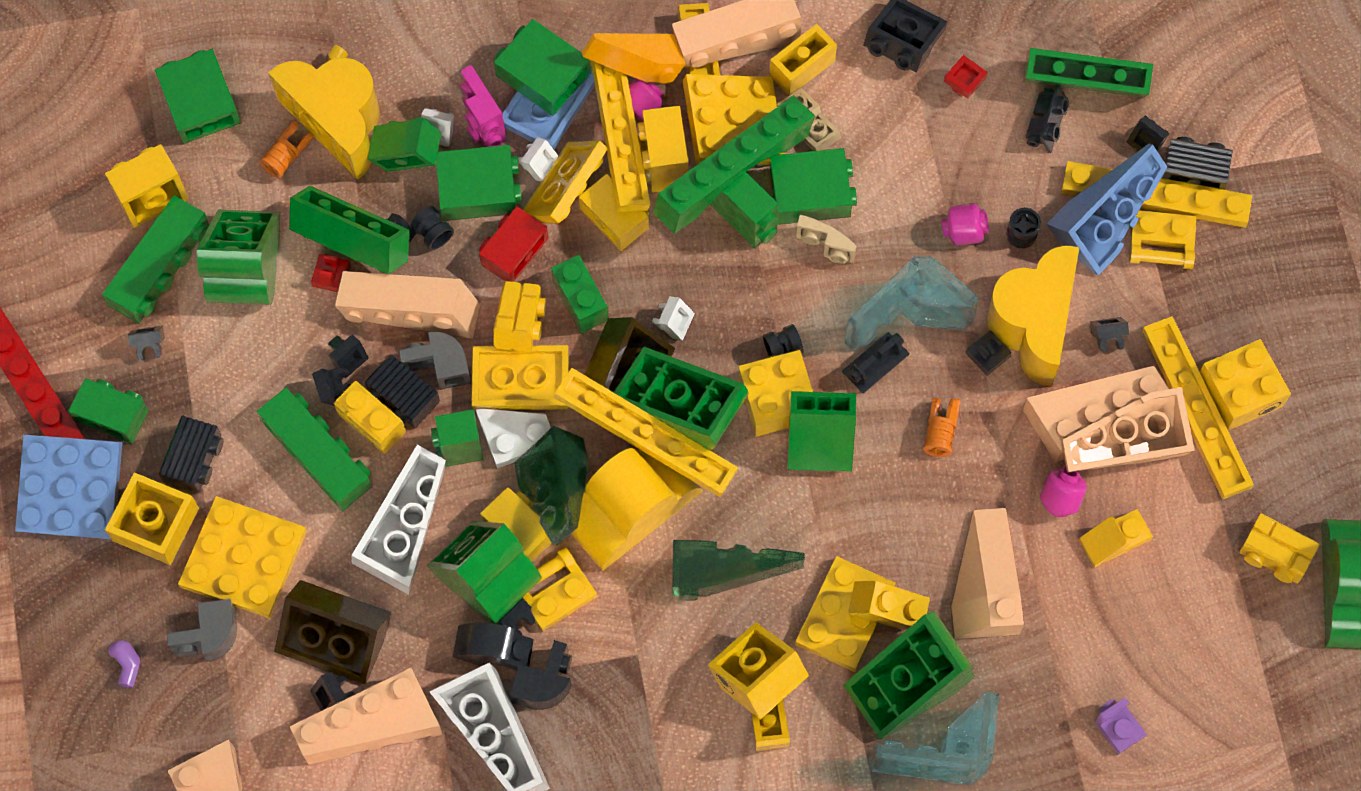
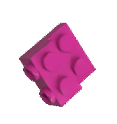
M472 65L461 70L463 83L459 84L465 96L462 98V101L467 109V113L464 114L465 120L469 125L466 128L472 141L475 144L480 142L482 147L501 146L503 141L506 140L503 114Z

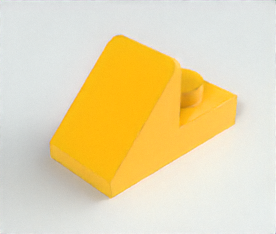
M1135 509L1117 519L1113 516L1108 517L1080 537L1079 541L1095 568L1151 541L1153 535L1138 509Z
M783 700L761 720L751 713L756 751L789 747L790 738Z

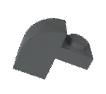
M428 332L430 344L414 343L408 345L406 349L399 350L401 362L412 371L435 367L440 390L471 384L465 352L461 344L454 337L446 333Z
M231 599L197 603L200 629L167 633L168 647L172 653L178 654L180 657H191L197 655L198 651L202 650V655L207 662L215 661L224 656L233 646L237 636L236 607Z

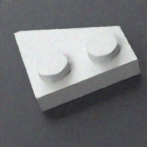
M483 408L476 410L497 468L557 447V442L546 414Z

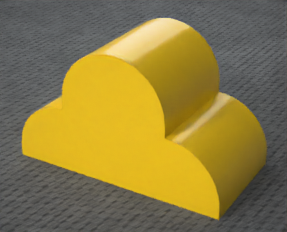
M350 58L330 60L318 69L301 61H288L274 67L268 74L277 100L358 181L368 171L372 163L367 159L370 148L368 134L377 125L380 116L379 103L369 70L362 63Z
M1060 246L1053 248L1043 255L1037 265V269L1017 268L1010 270L999 278L993 290L987 313L988 330H991L1008 349L1019 351V361L1024 373L1040 385L1052 387L1060 365L1079 247Z
M629 448L607 461L591 477L586 485L585 493L563 515L562 524L600 569L604 571L701 494L703 490L695 482L642 450L637 451L635 448Z

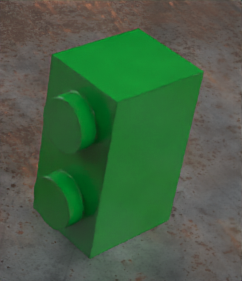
M415 117L409 121H389L387 124L375 125L367 159L385 172L435 166L441 131L431 125L429 120L421 117Z
M580 255L551 267L553 284L580 334L605 323L609 318L608 306Z
M85 378L68 412L76 423L133 444L149 410L143 401V397L130 390H126L125 393L115 390L111 383L102 379H97L95 382Z
M473 409L435 416L437 427L431 428L433 445L436 455L446 460V467L483 460L479 431Z

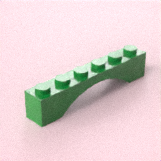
M793 95L660 191L653 214L673 234H676L694 221L723 190L746 171L771 156L788 152L807 138L815 115Z

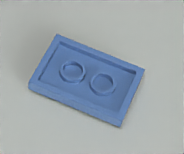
M593 72L554 116L517 91L503 112L504 127L531 142H534L537 137L545 139L554 150L594 89Z

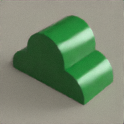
M217 210L196 250L198 273L200 277H203L204 296L207 303L272 304L276 283V256L280 239V212Z
M643 347L614 391L618 396L708 450L715 448L749 394L744 383L647 347Z
M1323 519L1321 531L1325 648L1361 649V520Z
M472 521L426 565L448 588L460 595L473 610L492 624L499 622L542 579L538 569L523 553L524 548L519 540L504 523Z
M933 611L923 615L844 683L843 686L881 740L903 728L923 712L934 708L965 687L975 675L972 672L974 667L937 613Z

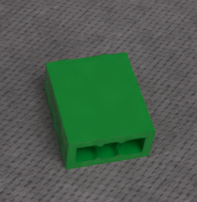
M533 18L526 26L522 25L516 31L513 41L506 48L502 47L494 58L496 77L552 116L558 112L592 73L591 61L584 58L579 50Z
M213 48L206 51H196L190 57L179 61H168L155 69L183 144L241 124Z
M510 145L437 152L436 165L439 202L443 221L511 214L516 208V203L522 202L520 184H514V174H519L518 156L511 155Z
M844 148L781 154L770 157L769 170L773 199L779 204L778 225L798 223L800 215L818 221L851 217L852 206H857L856 188L849 185V178L853 177L852 160L845 157Z
M747 172L732 182L710 203L754 248L762 242L764 244L768 243L777 233L779 204Z
M791 391L788 470L852 472L856 426V393Z

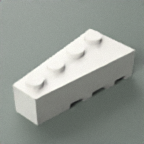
M419 445L416 446L352 554L353 565L409 595L445 471L446 460Z
M490 663L430 691L431 695L467 738L468 742L486 762L507 791H546L550 789L499 673Z

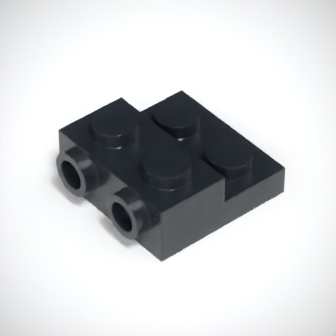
M890 0L868 28L863 46L867 47L869 52L876 57L883 55L893 60L899 69L904 71L910 69L917 73L929 57L932 47L945 31L948 21L907 0Z

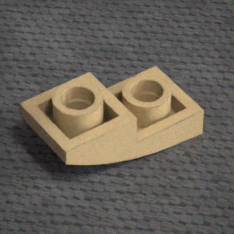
M799 88L777 104L778 107L794 95L815 115L809 136L803 140L812 151L826 150L841 139L840 131L821 113L820 105L802 88Z
M800 215L796 238L809 245L823 244V256L828 257L832 262L838 264L849 262L854 264L857 246L848 237L821 221Z

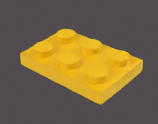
M601 141L567 142L523 211L541 223H560L570 213V206L575 198L585 190L587 186L586 181L592 172L601 166L603 162L602 157L608 148Z
M568 345L533 346L530 352H520L514 349L502 350L496 349L494 346H473L472 409H568L567 405L554 398L555 391L569 372Z
M836 556L796 639L795 645L855 672L878 623L848 614L854 582L879 581L891 586H895L896 583Z

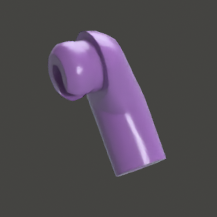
M125 640L112 642L108 650L109 655L114 657L122 666L117 684L125 688H133L140 666V657L129 642Z

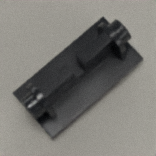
M1060 84L1056 85L1055 90L1044 88L1039 93L1033 113L1035 116H1043V118H1031L1025 135L1026 143L1029 146L1038 147L1039 144H1044L1048 153L1052 152L1054 142H1057L1060 137L1061 120L1063 115L1067 114L1069 108L1068 97H1066Z
M887 332L844 368L842 373L864 394L908 357L910 353L902 346L904 340L898 333L891 335Z

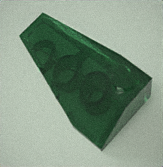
M553 426L518 458L514 465L520 491L528 496L530 499L529 506L539 514V523L551 543L558 546L578 528L588 468V457L584 438Z
M673 540L672 593L673 596H679L680 600L695 601L698 600V597H707L804 568L805 553L770 548L761 549L759 553H752V550L746 548V545L736 544L733 548L719 549L717 548V542Z

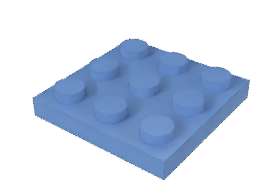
M23 435L15 532L111 539L106 533L105 528L118 502L122 442Z

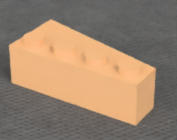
M742 0L672 23V29L686 63L684 67H701L714 61L790 45L801 36V16L795 0Z
M343 271L335 303V307L344 315V318L351 322L361 323L366 321L427 332H442L470 339L474 337L481 305L461 279Z
M1151 366L1028 397L1023 412L1055 463H1058L1065 459L1061 440L1150 392L1167 390L1169 388L1156 368Z
M412 668L290 726L308 764L350 756L352 753L365 750L373 751L396 743L413 742L415 739L443 735Z
M229 739L168 770L177 791H243L236 750Z

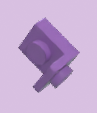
M1126 698L1119 702L1112 699L1098 709L1100 715H1098L1094 722L1117 755L1147 735L1127 708L1129 702Z

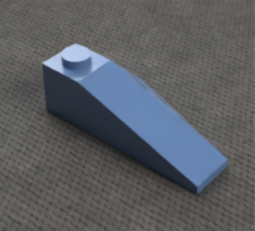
M1152 144L1146 145L1067 202L1047 223V226L1061 246L1079 247L1078 260L1094 274L1099 275L1121 252L1124 246L1122 243L1129 227L1134 228L1139 219L1136 217L1144 201L1151 198L1167 169V165Z

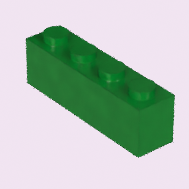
M1030 48L1026 53L1023 82L1051 86L1060 84L1061 87L1145 98L1150 94L1154 64Z
M308 186L290 197L289 230L388 275L408 262L409 229L312 186Z
M173 195L103 292L102 296L107 305L140 324L144 317H148L155 308L157 298L162 291L166 292L170 288L175 273L180 267H184L188 263L192 249L197 242H201L210 224L205 212Z
M285 387L256 411L260 421L343 512L372 488L368 477L371 475V472L361 460L354 462L350 458L348 453L351 451L341 438L337 437L334 440L327 432L330 428L320 415L317 414L313 417L307 409L310 406L300 393L297 392L293 395Z

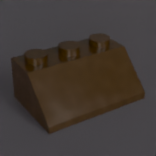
M633 317L608 318L584 375L614 393L643 347L671 357L675 348Z
M299 580L285 597L274 652L319 669L333 672V674L345 676L347 679L365 685L384 643L391 612Z

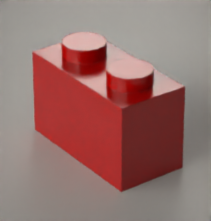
M516 207L511 214L507 213L503 216L498 224V230L492 238L488 236L482 242L479 248L481 265L502 280L514 282L549 239L547 226L519 207Z

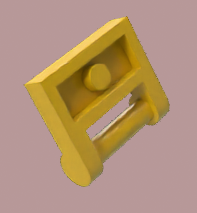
M1139 210L1136 215L1139 219L1134 228L1131 227L1129 263L1139 264L1140 261L1182 265L1183 269L1193 270L1196 216ZM1141 244L1182 248L1183 253L1141 249Z
M566 547L557 552L558 556L538 568L542 576L538 583L563 567H566L570 574L534 597L529 592L523 597L532 607L530 611L542 632L598 597L597 592Z

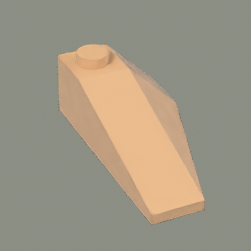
M1182 387L1150 392L1061 440L1067 472L1150 462L1185 456L1195 451Z
M1006 508L973 511L951 605L954 639L1020 635L1023 628L1021 596Z

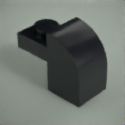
M477 622L458 625L453 657L478 666L495 663L517 671L519 664L529 667L534 639L514 633V628L499 624Z
M554 640L545 671L519 664L509 695L513 704L535 710H544L558 705L566 698L572 687L570 678L561 676L562 674H568L572 661V655H568L566 643Z

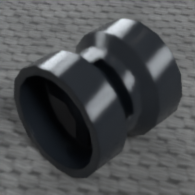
M434 206L423 209L414 217L410 224L416 234L424 237V243L430 250L442 247L454 234V229L448 222H442L441 214Z
M1024 207L1012 213L1006 232L1007 239L1011 245L1023 249L1034 244L1041 224L1040 216L1031 208Z
M794 324L783 327L782 331L778 333L769 332L763 334V342L769 358L800 350L801 354L804 353L802 341Z

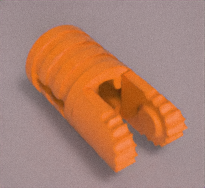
M295 120L289 123L275 140V144L259 160L261 167L277 179L282 178L284 172L294 162V159H297L314 139V136L308 132V134L301 138L297 147L287 141V138L293 135L299 125Z
M932 398L926 430L927 435L923 445L925 453L935 457L951 456L955 436L954 431L956 430L961 401L959 398L950 399L946 417H941L943 408L941 399Z

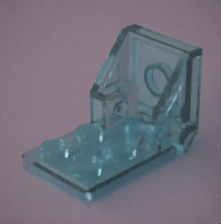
M913 257L848 320L845 344L853 351L861 344L864 347L867 346L875 338L876 330L883 323L886 326L889 325L899 312L915 326L966 330L974 322L979 298L935 258Z
M985 692L949 725L946 738H944L941 753L938 752L936 747L926 745L918 746L917 749L904 748V744L897 741H885L884 745L877 744L872 772L973 785L987 774L993 760L1000 694Z

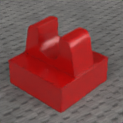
M963 55L944 76V82L951 86L952 90L959 96H964L968 99L987 78L988 72Z
M319 254L311 279L312 287L338 292L343 271L349 272L350 261L329 254Z

